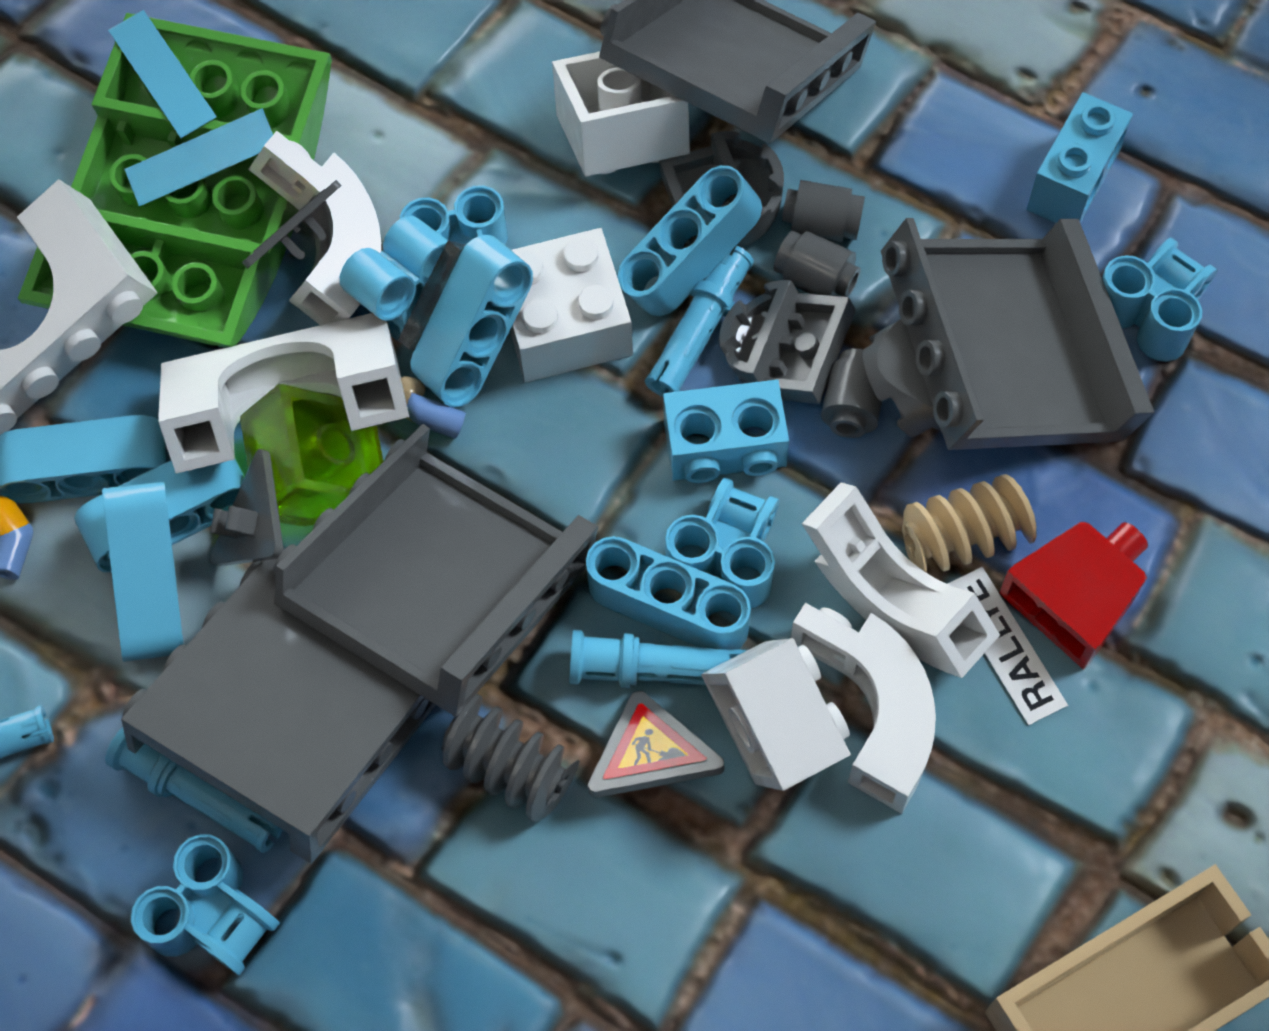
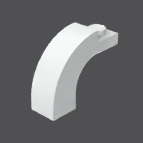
M276 131L264 145L248 170L289 201L299 211L336 179L342 185L311 213V216L324 229L326 239L320 240L312 230L316 243L314 266L308 277L289 301L319 325L349 319L360 303L342 289L339 276L344 263L354 252L368 247L375 249L379 253L381 252V235L375 209L360 180L335 153L321 167L310 158L308 152L301 145L287 140Z
M841 482L802 523L821 553L814 562L832 586L864 619L867 620L870 613H872L896 630L921 661L944 672L963 678L1000 636L975 593L935 579L917 567L893 544L856 486Z
M805 603L793 621L791 638H794L798 647L805 645L813 657L852 679L865 694L873 715V731L852 765L848 783L902 814L921 780L935 735V703L925 669L915 652L902 636L874 614L870 613L861 630L857 632L852 629L851 623L840 613L829 608L818 610Z

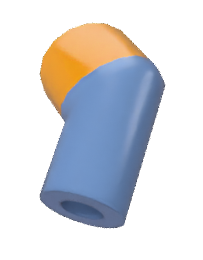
M0 496V577L17 580L20 577L33 537V527L14 500Z

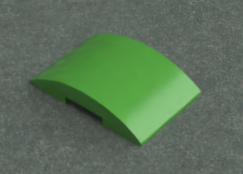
M126 13L123 21L135 14ZM149 17L216 115V118L180 138L115 41L91 104L98 117L71 187L92 201L158 292L143 306L142 311L136 318L124 323L123 326L223 348L232 347L238 344L255 319L277 275L287 248L279 241L248 269L242 262L299 210L248 170L258 154L140 207L125 169L263 108L273 135L278 131L287 140L298 143L314 161L324 116L332 58L330 53ZM293 229L287 234L290 238L292 236ZM37 246L18 299L23 304L49 309L53 297V275L48 261Z

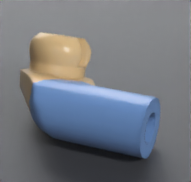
M409 376L401 377L409 417L406 419L419 426L424 424L431 431L456 439L463 425L466 412L423 397L426 389L420 380Z

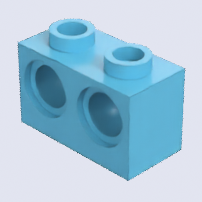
M1082 92L1036 174L1026 210L1055 223L1059 219H1079L1081 223L1121 150L1133 113Z
M778 379L663 393L664 426L673 481L686 479L693 483H704L716 479L719 475L740 472L750 476H761L769 474L777 468L787 466L789 437ZM749 427H759L765 430L767 434L761 437H750L742 431ZM692 434H702L710 438V440L703 444H692L686 441L685 438Z

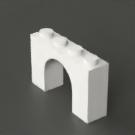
M59 179L17 216L50 265L53 275V297L49 311L38 329L20 344L0 350V435L9 431L16 424L17 418L36 401L52 393L58 386L59 381L81 361L92 357L99 350L101 343L120 326L136 318L142 311L143 306L158 293L92 201Z
M370 313L161 363L158 422L175 473L235 460L234 430L239 421L254 409L291 395L320 392L341 397L351 431L409 417L388 322Z

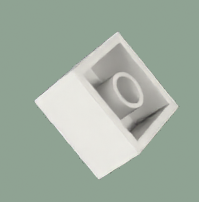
M600 52L552 61L557 117L585 177L595 174H609L618 169L650 162L659 163V160L690 154L688 102L599 58Z
M602 228L512 250L529 264L533 271V282L530 291L510 329L525 383L633 355L632 322Z
M794 638L765 641L701 674L755 785L784 791L851 755L844 741L850 735L846 721L834 703H825L815 681L821 679L819 667L809 649L805 645L798 647Z

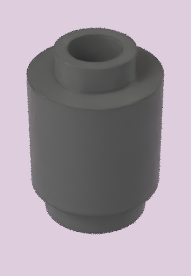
M800 180L798 190H787L782 222L792 223L791 231L800 234L809 231L831 242L842 243L843 238L857 240L865 196L853 195L851 188Z
M791 231L782 242L773 267L775 272L783 275V280H791L796 288L809 294L842 297L850 296L861 273V268L855 265V252L809 231L803 234Z
M864 349L845 350L839 355V359L832 364L822 406L821 418L823 422L830 427L832 432L845 438H859L866 433H870L877 428L883 400L881 401L876 397L866 374L863 362Z

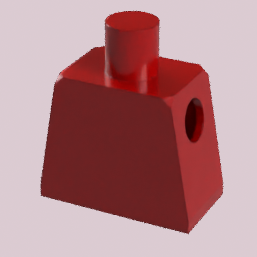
M1079 522L1014 564L1007 571L999 594L1084 670L1090 665L1147 580L1145 572L1134 561L1148 548V542L1135 526L1126 522L1121 523L1106 538L1089 523Z

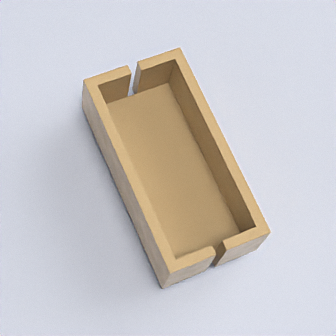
M1214 864L995 998L985 1011V1014L996 1031H1217L1269 998V938L1261 927H1258L1233 947L1227 941L1225 936L1248 919L1251 913L1217 865Z

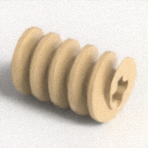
M1007 474L995 477L992 485L985 481L973 484L970 493L963 488L952 490L948 496V501L941 495H937L928 499L926 508L920 503L915 502L906 505L904 510L902 533L908 558L926 573L927 559L929 558L934 560L941 572L949 570V552L955 551L964 565L972 563L971 545L977 544L986 558L994 556L993 538L999 537L1008 551L1014 550L1017 546L1016 531L1021 530L1029 544H1033L1036 539V522L1030 502L1020 485Z

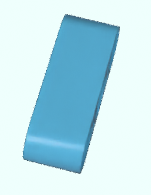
M722 165L708 170L621 263L617 275L620 287L645 312L654 316H663L670 314L678 308L691 294L695 285L699 281H703L760 219L762 212L761 199L738 170L731 166ZM737 194L733 202L722 207V204L729 196ZM697 235L694 243L683 249L686 241L692 236ZM658 276L656 283L651 288L645 290L649 280Z
M481 235L466 244L460 253L410 361L411 371L415 377L445 405L450 407H461L468 404L481 390L533 282V271L530 265L494 236Z
M131 415L6 431L0 435V496L10 498L16 503L25 504L102 495V488L118 487L166 463L165 440L158 419L146 415Z
M236 458L235 460L177 474L170 460L120 486L157 482L165 483L172 545L210 527L214 509L228 511L229 506H232L245 475ZM102 494L82 505L77 510L74 520L97 568L102 572L110 573L111 564Z
M157 482L102 488L123 662L170 656L178 646L183 644L165 483Z
M620 537L602 538L595 542L588 550L586 569L589 592L593 599L603 607L697 647L733 650L740 649L746 642L750 624V601L745 592L736 585ZM614 565L623 567L628 571L624 577L617 580H608L599 575L603 569ZM665 588L675 589L683 595L678 601L668 604L659 602L653 597L657 591ZM726 611L733 614L738 621L728 627H719L712 624L708 617L715 612Z

